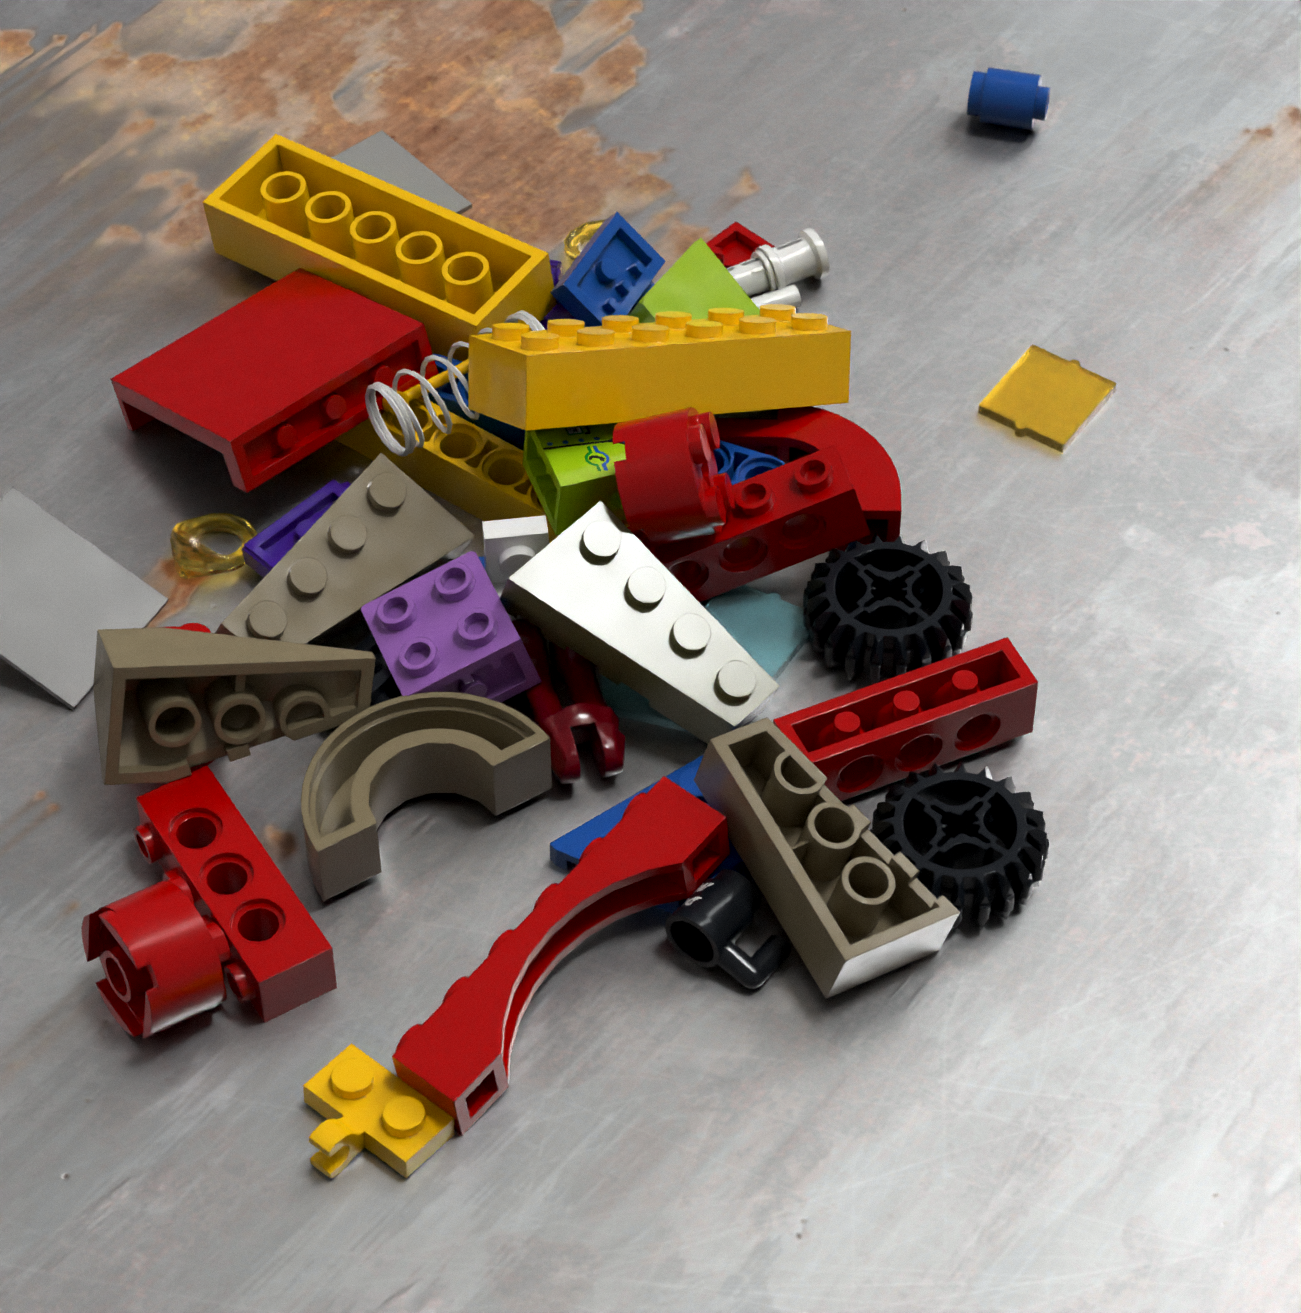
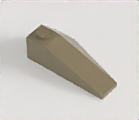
M164 627L97 630L93 692L102 781L104 785L172 782L192 775L191 767L224 756H228L229 761L232 762L250 756L249 748L284 736L295 741L340 726L354 715L370 707L376 658L369 651Z

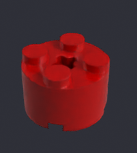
M694 407L617 423L613 430V444L625 442L626 459L614 462L615 476L622 507L631 532L645 531L640 541L646 548L720 533L723 524H726V511L735 509V497L728 473L718 474L713 450L720 448V437L713 413L710 411L699 414Z
M176 875L170 879L155 883L103 906L84 917L82 922V942L87 962L99 957L107 977L96 982V986L115 1020L133 1037L143 1033L144 1039L158 1034L226 1001L227 992L221 963L230 959L228 941L221 928L215 922L205 924L195 907L192 893L182 877Z

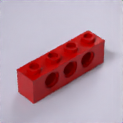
M834 444L732 485L735 509L726 511V524H723L720 533L647 549L698 602H702L871 535L854 486L837 446ZM641 530L632 533L641 540L645 531Z
M1006 637L773 719V723L827 777L824 785L840 801L907 778L910 771L918 774L931 769L934 763L940 766L1033 732L1038 681L1009 638Z
M208 765L191 772L192 775L169 782L136 797L141 825L133 828V833L145 860L149 864L158 861L165 871L163 873V880L170 879L176 875L182 877L192 893L195 907L205 924L215 922L221 928L230 948V959L225 961L227 966L224 967L228 984L237 1000L241 1004L250 1000L264 1023L337 988L333 948Z

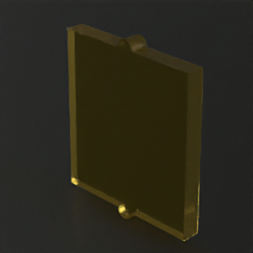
M1032 344L979 404L978 413L1015 430L1014 434L1017 437H1024L1026 435L1063 453L1116 392L1117 383L1081 367L1078 360L1068 361Z

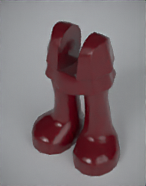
M526 619L512 621L542 681L521 693L532 711L536 725L550 738L551 769L563 785L580 782L581 769L576 744L590 742L597 768L602 777H610L621 773L625 761V736L618 730V716L608 707L601 693L596 677L595 664L569 647L563 650L549 641L551 660L560 674L573 705L562 709L549 672L547 646L541 629Z

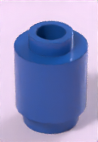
M991 67L988 68L987 72L974 71L968 95L967 115L980 117V123L1033 130L1035 120H1046L1051 88L1041 86L1042 76L1039 74Z

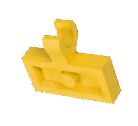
M352 1043L303 1085L304 1102L328 1119L321 1123L309 1136V1142L319 1149L310 1158V1164L330 1179L339 1175L364 1148L368 1149L407 1179L454 1136L453 1117Z

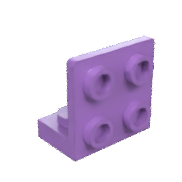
M470 551L376 598L361 608V612L402 696L425 692H457L481 696L501 703L542 682L477 553L474 551Z

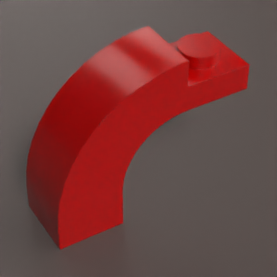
M813 406L778 409L777 419L717 418V427L721 441L774 456L785 464L836 444L871 535L860 538L857 541L863 545L869 544L876 533L883 542H894L900 535L901 487L896 467L884 447L862 427L838 414ZM848 544L840 546L837 549L845 551Z

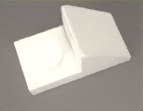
M546 515L482 521L485 571L499 598L508 578L549 544ZM508 614L511 620L524 619L520 615H518L517 618H514L513 616Z

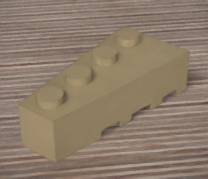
M380 453L224 619L215 634L321 646V644L340 632L347 631L365 619L361 612L363 605L460 557L476 535L385 455Z
M766 717L710 739L694 781L709 806L726 816L728 838L825 998L832 997L939 951L960 911L944 895L937 899L916 878L919 870L901 852L894 856L868 829L871 821L854 804L850 807L844 805L824 785L827 777Z

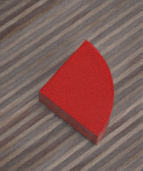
M734 222L706 243L725 268L751 259V254L755 252L757 247L765 244L771 248L775 247L738 222Z

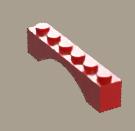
M665 776L647 794L643 792L635 796L626 807L622 819L604 838L599 837L590 842L582 852L578 865L559 884L553 883L540 894L533 911L514 930H506L496 939L489 951L488 957L469 977L463 976L451 985L443 998L442 1005L423 1024H416L406 1031L400 1039L395 1053L392 1055L397 1077L453 1117L454 1130L463 1136L509 1087L510 1059L519 1023L536 990L558 962L586 938L618 919L655 905L688 899L730 854L726 816Z

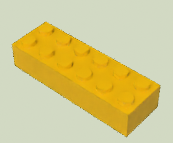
M275 134L203 201L215 253L276 281L298 268H302L424 323L431 350L434 354L448 357V352L453 343L458 341L469 343V335H478L481 329L492 328L493 324L504 323L509 315L517 311L523 310L532 314L540 322L557 305L556 298L550 293L554 288L549 253L278 134ZM518 319V323L526 324L524 321ZM463 346L456 348L453 353V359L467 360L469 348Z
M783 304L761 305L760 315L744 316V310L712 308L708 310V318L692 319V314L686 312H658L655 314V322L639 323V318L634 316L610 315L602 317V326L585 327V322L581 320L553 319L547 321V330L530 331V326L527 324L497 323L492 325V334L469 335L468 409L528 431L621 423L689 407H694L699 414L711 411L714 415L849 403L851 331L829 325L827 315L816 313L796 314L795 306Z

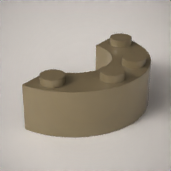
M425 692L396 697L371 706L341 724L327 737L311 759L305 773L301 791V813L307 862L315 888L323 901L382 872L377 829L390 811L408 799L428 793H456L479 801L497 816L551 789L550 738L532 720L509 706L485 697L457 692Z

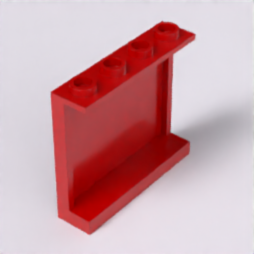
M298 268L111 378V382L129 430L134 431L156 418L221 452L233 486L248 493L368 419L369 415L365 403V393L368 385L379 381L392 388L393 379L397 371L405 368L420 374L421 364L425 357L433 355L424 323L302 268ZM435 360L428 362L425 368L426 380L438 374ZM403 375L398 380L397 390L404 392L420 384V381L412 375ZM375 391L378 409L381 411L384 409L382 405L383 396L378 391Z

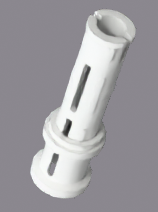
M807 228L800 231L798 238L773 248L766 244L757 247L755 252L751 254V259L726 269L746 294L751 297L762 292L766 294L785 288L787 285L811 276L818 280L829 275L830 265L827 251L821 238L814 229Z

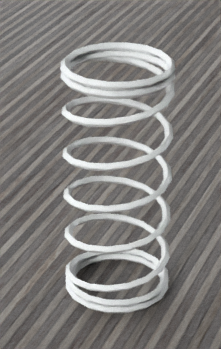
M523 310L509 315L504 322L518 323L519 319L529 325L532 331L545 330L543 325L532 314ZM492 328L481 329L478 335L492 333ZM463 341L453 343L448 352L447 360L436 355L425 357L421 364L420 374L405 368L397 371L393 379L392 388L379 381L368 385L365 393V403L369 418L378 436L391 452L403 457L413 453L415 446L418 448H423L425 438L417 417L406 401L397 393L398 380L406 374L412 375L420 381L421 393L426 408L436 426L443 433L451 434L452 420L448 409L435 388L425 379V368L428 362L436 360L447 366L449 381L458 404L468 417L473 420L479 419L480 413L475 412L473 414L464 403L457 388L454 374L459 378L467 392L468 381L452 364L453 353L456 348L462 346L469 348V343ZM426 388L439 404L445 417L447 428L438 419ZM375 391H378L394 410L405 437V448L393 438L386 427L378 409ZM414 427L417 431L419 442L415 438Z

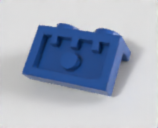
M616 212L601 224L550 293L577 320L584 321L585 327L602 326V317L627 315L630 310L635 308L643 296L655 285L652 280L666 261Z

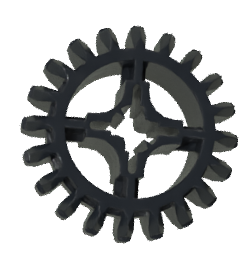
M875 533L869 544L863 545L855 540L848 544L845 551L832 549L829 551L825 562L815 563L811 580L807 581V588L803 592V626L806 628V634L810 635L813 653L824 654L828 669L845 665L849 681L860 674L869 675L872 684H875L881 678H892L961 654V650L965 646V640L968 637V631H971L973 612L971 609L973 597L970 592V585L964 583L965 578L962 575V567L950 566L946 551L929 554L926 540L911 546L905 544L901 534L894 542H883ZM846 603L854 608V611L850 614L846 613L842 608ZM924 605L933 612L931 616L922 611Z
M962 761L954 772L945 773L934 763L928 772L927 778L910 771L907 779L904 781V786L891 784L889 792L885 795V802H878L877 809L873 813L872 829L870 831L894 856L901 852L919 870L916 878L937 899L944 895L960 911L953 925L954 929L966 917H972L983 928L989 919V912L1007 920L1010 912L1013 910L1014 903L1027 904L1028 899L1032 895L1033 887H1039V883L1044 877L1046 863L1044 860L1048 858L1049 840L1045 832L1046 823L1043 818V811L1034 809L1031 792L1015 793L1016 787L1014 786L1012 776L997 782L992 780L988 766L979 774L967 773ZM997 837L1005 844L1008 851L997 844ZM909 839L920 845V852L925 854L923 857L910 845Z

